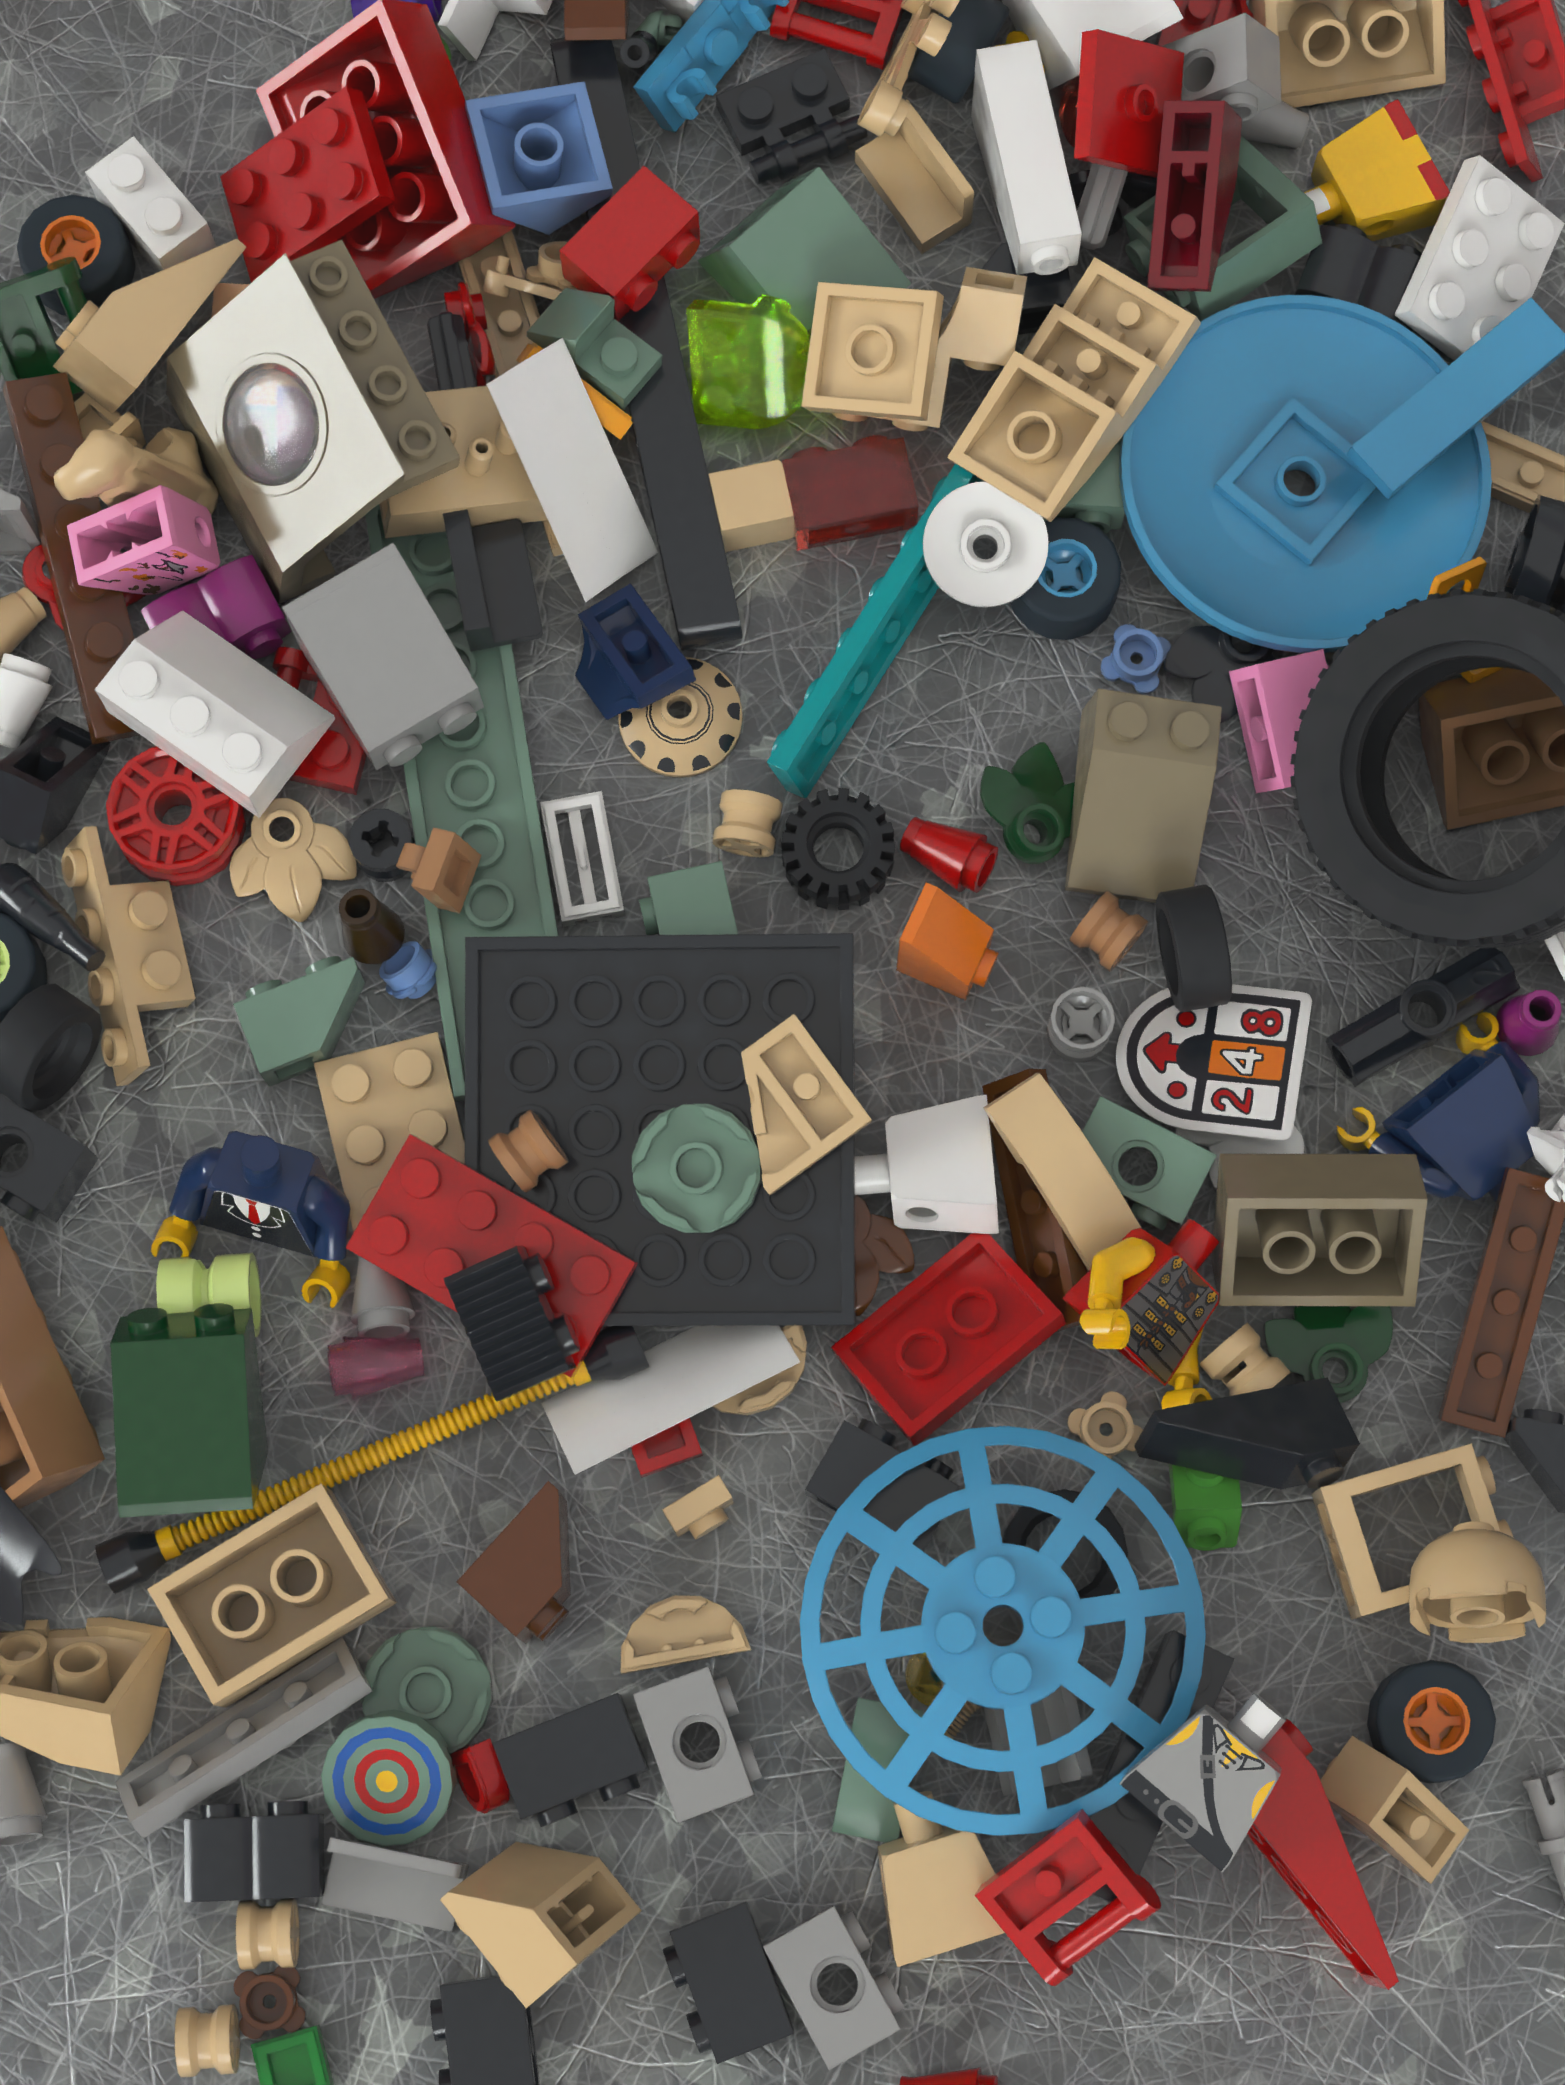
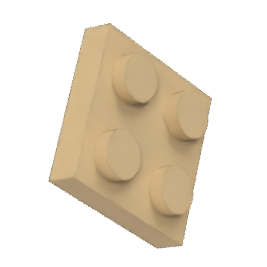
M818 282L801 406L808 411L927 421L944 296L938 291Z

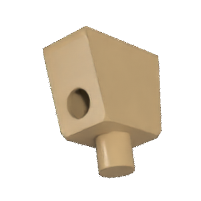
M931 1791L919 1792L928 1798L934 1799ZM893 1803L903 1837L878 1846V1858L889 1944L897 1967L1004 1934L1005 1932L975 1897L979 1887L995 1875L976 1834L957 1831L920 1818L898 1804Z

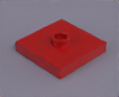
M1099 29L1082 32L1074 159L1157 178L1164 100L1181 101L1184 52Z

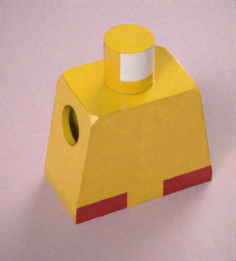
M1398 99L1388 103L1323 146L1317 153L1311 173L1312 182L1315 187L1304 192L1314 201L1319 225L1331 220L1335 224L1353 225L1361 229L1371 241L1435 225L1450 193Z

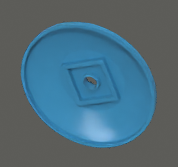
M1314 295L1263 297L1231 306L1200 321L1201 325L1163 382L1122 436L1119 457V479L1123 507L1131 533L1141 554L1154 574L1186 608L1207 623L1231 636L1274 650L1308 653L1324 649V653L1336 652L1337 650L1342 651L1349 644L1347 640L1354 634L1359 635L1366 630L1365 625L1371 620L1378 621L1385 617L1386 611L1393 608L1400 609L1406 606V602L1415 598L1419 601L1426 600L1433 578L1436 575L1472 559L1486 526L1490 507L1492 478L1489 449L1482 423L1477 425L1389 500L1346 455L1355 442L1444 370L1448 364L1424 340L1400 323L1359 304L1336 298ZM1292 470L1306 472L1315 483V492L1308 496L1293 494L1285 486L1284 474Z

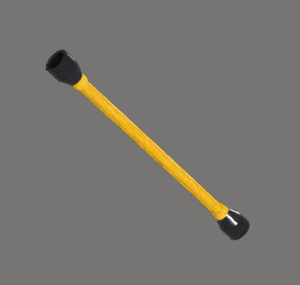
M633 1326L609 1327L598 1333L574 1377L570 1378L565 1374H561L497 1402L493 1395L490 1396L489 1394H485L483 1396L484 1399L481 1397L476 1398V1402L470 1400L468 1406L461 1404V1409L454 1407L453 1412L447 1410L445 1415L440 1413L437 1415V1419L430 1417V1422L423 1420L422 1425L419 1423L414 1424V1429L409 1426L406 1428V1432L400 1430L398 1435L393 1433L391 1438L384 1437L383 1442L376 1440L375 1445L369 1443L367 1449L362 1446L359 1452L356 1449L353 1450L352 1455L346 1453L344 1458L338 1456L336 1462L331 1459L328 1465L322 1463L321 1468L315 1466L313 1471L310 1469L306 1470L305 1475L298 1473L297 1478L291 1476L289 1482L284 1479L281 1485L280 1483H275L274 1488L268 1486L266 1491L263 1489L259 1490L254 1509L211 1512V1515L206 1512L203 1518L197 1516L196 1521L190 1519L188 1524L181 1523L180 1528L167 1525L156 1531L123 1533L95 1546L99 1565L113 1593L117 1594L147 1581L167 1561L183 1555L182 1551L186 1550L187 1546L193 1547L194 1542L201 1544L202 1539L208 1541L210 1535L215 1538L218 1536V1532L224 1534L226 1529L231 1531L233 1526L240 1527L241 1522L248 1524L249 1519L255 1521L257 1516L262 1518L265 1516V1512L271 1514L273 1512L272 1509L278 1510L280 1506L283 1507L288 1502L293 1501L321 1483L330 1488L335 1486V1482L338 1485L342 1484V1479L349 1481L350 1476L356 1478L358 1473L363 1475L366 1473V1469L372 1471L374 1466L376 1468L381 1467L382 1462L387 1465L389 1464V1459L396 1461L397 1456L403 1458L405 1453L410 1455L413 1449L417 1452L420 1450V1446L427 1448L428 1443L434 1445L436 1439L441 1442L444 1436L450 1438L451 1433L457 1435L459 1430L464 1432L467 1430V1426L470 1429L474 1428V1423L481 1425L482 1420L488 1422L490 1416L495 1419L498 1417V1413L504 1415L505 1410L511 1412L513 1407L518 1409L521 1407V1403L524 1406L528 1405L529 1400L535 1402L536 1397L542 1399L544 1394L547 1396L551 1395L552 1390L558 1392L559 1387L562 1389L567 1388V1384L570 1386L576 1384L578 1387L590 1381L620 1380L650 1366Z

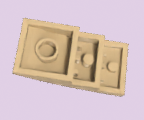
M1094 257L1063 308L1054 304L1023 355L1017 351L1013 352L947 458L1049 522H1052L1091 477L1163 382L1201 325V322L1197 316Z

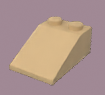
M234 239L113 291L100 307L89 300L55 342L64 350V353L53 367L60 373L66 372L70 381L113 414L138 388L247 246L238 239Z

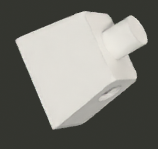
M987 1095L965 1098L888 1118L885 1121L888 1154L855 1156V1195L891 1192L894 1225L899 1228L979 1234L999 1233L989 1116L983 1108L988 1105Z

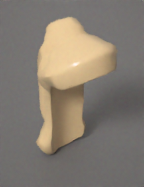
M170 427L160 430L146 445L145 449L132 445L124 436L113 431L95 429L90 432L86 440L78 447L70 461L54 473L55 487L64 499L70 501L79 498L99 497L110 507L159 485L168 487L207 507L211 515L217 507L219 497L218 489L215 487L213 480L207 478L203 472L195 436L189 431Z

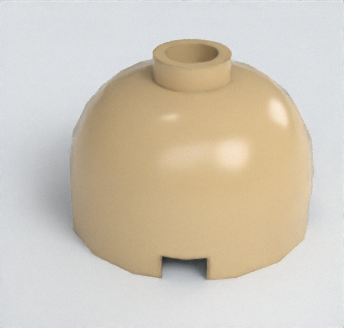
M1478 1521L1460 1523L1453 1528L1452 1532L1441 1535L1433 1540L1416 1558L1411 1568L1409 1584L1410 1623L1419 1632L1429 1636L1430 1624L1448 1628L1449 1641L1461 1643H1492L1525 1636V1622L1535 1618L1540 1628L1546 1621L1545 1585L1541 1568L1532 1553L1521 1542L1507 1534L1494 1531L1492 1525Z

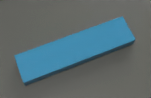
M1529 298L1355 442L1346 455L1389 500L1565 353V333L1532 298Z

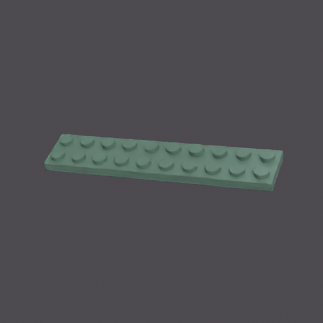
M378 504L365 515L371 555L394 543L478 686L484 705L482 709L476 712V718L467 727L450 735H446L444 732L439 733L422 743V750L419 754L403 764L415 844L426 848L434 827L455 832L482 855L460 913L439 909L423 896L433 962L437 965L435 977L453 1096L455 1101L458 1102L465 1100V937L559 936L512 644L470 651L464 630L446 531L385 538L380 506Z

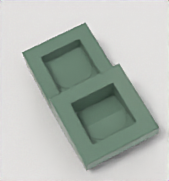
M857 1698L851 1731L868 1754L886 1769L909 1734L896 1723L881 1702ZM913 1709L922 1718L923 1710ZM847 1759L845 1760L832 1832L885 1843L898 1839L901 1828L893 1805L894 1802L884 1797L854 1770Z

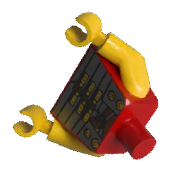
M1190 1218L1168 1245L1142 1228L1131 1230L1120 1242L1097 1252L1093 1257L1091 1270L1062 1298L1080 1315L1082 1329L1087 1334L1094 1335L1092 1342L1096 1349H1116L1126 1360L1164 1386L1167 1383L1174 1386V1390L1167 1391L1163 1396L1161 1402L1162 1409L1212 1400L1208 1391L1204 1388H1193V1385L1198 1384L1200 1381L1198 1362L1199 1342L1206 1322L1219 1303V1293L1197 1271L1218 1246L1219 1241L1204 1227Z

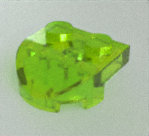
M761 294L753 304L694 299L686 308L693 406L697 424L763 429L783 422L802 405L812 328L807 330L789 312L791 308L789 303L777 297Z

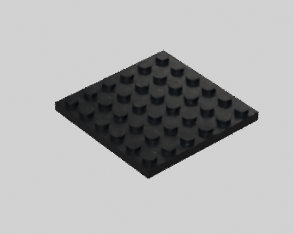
M853 933L465 937V1164L638 1262L603 1326L856 1325L855 1134L774 1194L769 1195L763 1187V1182H761L754 1202L735 1223L712 1233H683L659 1223L642 1206L636 1193L632 1173V1154L641 1132L660 1113L683 1104H710L733 1113L752 1132L757 1143L741 1052L793 1014L798 1017L855 1095ZM531 1109L551 1132L569 1162L559 1170L549 1168L538 1177L537 1186L525 1193L500 1163L492 1151L488 1140L497 1133L508 1134L518 1127L519 1117Z

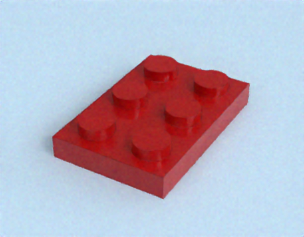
M348 86L339 90L220 176L238 240L247 246L242 253L251 283L283 254L286 253L289 260L292 261L330 245L395 201L363 91Z
M971 1233L831 1346L837 1359L912 1445L916 1446L1063 1327L1066 1322L1062 1312L989 1234Z

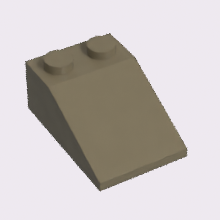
M1097 689L1081 712L1065 890L1103 895L1106 891H1109L1117 898L1156 903L1160 892L1194 887L1217 768L1221 706Z

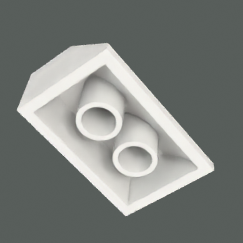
M183 610L135 638L95 688L106 710L111 715L258 818L261 817L335 720L333 714Z

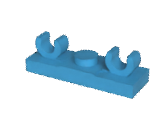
M704 0L633 86L662 129L675 133L685 120L695 119L699 114L695 109L706 94L713 96L717 92L715 86L748 47V42L756 32L767 30L771 24L768 18L774 12L776 5L786 7L789 0Z

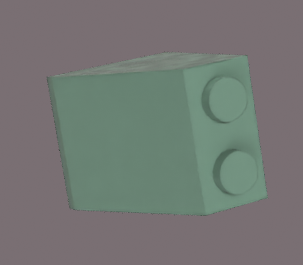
M820 167L784 183L697 260L805 368H807L818 282L907 288L911 284Z

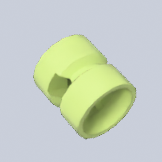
M253 1253L217 1255L207 1269L201 1260L192 1259V1257L164 1258L159 1261L156 1282L157 1308L166 1310L167 1314L194 1312L201 1306L214 1303L229 1304L233 1309L252 1308L255 1337H258L261 1327V1289L258 1265Z

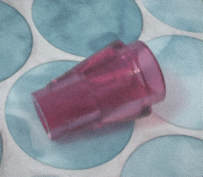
M342 1336V1343L327 1345L329 1373L334 1397L350 1394L352 1401L412 1380V1378L424 1376V1362L419 1338Z

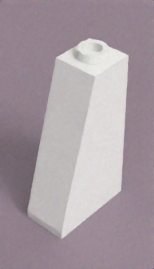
M1037 40L976 49L971 118L1016 274L1035 272L1039 275H1051L1061 272L1068 266L1078 264L1082 232Z

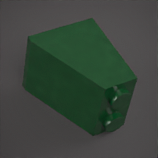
M214 1303L201 1306L194 1312L167 1314V1311L162 1308H143L131 1312L128 1316L120 1317L110 1342L119 1518L254 1509L268 1455V1445L252 1308L233 1309L229 1304Z

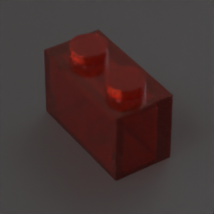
M873 435L857 440L853 443L852 447L828 451L824 447H810L796 452L790 459L782 460L794 515V541L797 551L909 530L917 525L919 505L904 437L888 440L886 436Z

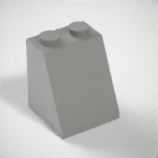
M394 543L389 544L282 607L301 651L376 771L387 764L391 767H396L410 761L422 750V743L441 732L450 735L464 729L474 721L477 716L476 712L484 707L478 686Z

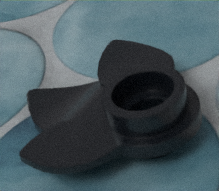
M1195 626L1181 634L1170 647L1165 658L1164 670L1177 677L1194 680L1191 688L1192 702L1221 706V724L1238 713L1229 671L1276 659L1272 655L1273 649L1250 643L1249 652H1240L1234 648L1231 635L1214 626Z

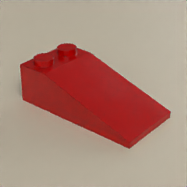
M1286 1719V1722L1262 1749L1282 1770L1279 1779L1249 1829L1247 1836L1366 1984L1389 1990L1399 1980L1317 1770L1306 1758L1313 1752V1748L1299 1729L1290 1720Z

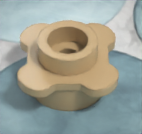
M553 241L543 244L538 251V265L527 268V279L560 290H564V288L578 290L563 277L559 250L567 242Z
M1114 1391L1105 1393L1099 1403L1094 1404L1087 1410L1082 1408L1073 1410L1067 1421L1069 1431L1079 1435L1083 1444L1110 1459L1124 1450L1136 1451L1134 1445L1143 1431L1140 1426L1134 1425L1133 1419L1126 1409V1398ZM1102 1424H1109L1111 1426L1112 1433L1109 1436H1104L1100 1433V1426Z

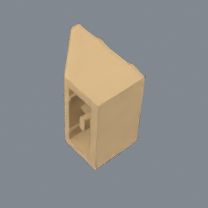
M521 1842L513 1843L440 1899L455 1918L458 1927L471 1938L498 1972L504 1985L513 1991L525 2008H528L642 1911L599 1857Z

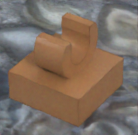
M433 827L426 848L412 843L404 844L396 867L412 872L410 878L413 882L411 886L437 908L460 913L482 855L455 832Z

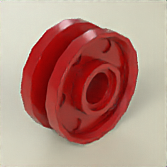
M157 746L147 749L125 764L113 779L106 802L109 830L131 867L151 881L169 880L170 885L176 887L202 883L223 871L231 862L234 851L242 844L247 826L243 806ZM184 805L192 808L190 815L182 823L177 825L162 823L165 813L172 807Z

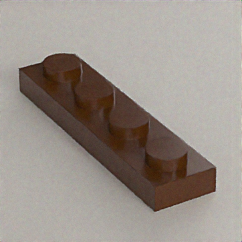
M1029 1068L983 1085V1093L987 1095V1104L1035 1073H1040L1049 1084L1046 1069ZM989 1118L1017 1265L1062 1312L1066 1324L1056 1332L1081 1325L1080 1315L1062 1298L1087 1273L1086 1267L1023 1164L1016 1162Z
M1509 1167L1505 1168L1438 1418L1441 1421L1503 1438L1506 1436L1565 1218V1202L1563 1198L1560 1202H1557L1550 1198L1545 1191V1184L1550 1178Z

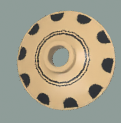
M685 657L692 666L696 681L642 709L631 708L618 714L621 737L630 754L641 765L660 775L678 778L692 777L715 768L732 752L741 733L742 706L734 685L718 668L696 658ZM678 701L686 702L691 707L689 715L681 719L674 718L668 713L669 707Z

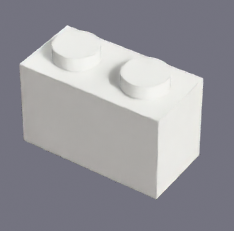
M134 136L85 171L97 201L111 208L123 225L129 241L156 272L216 248L207 221Z

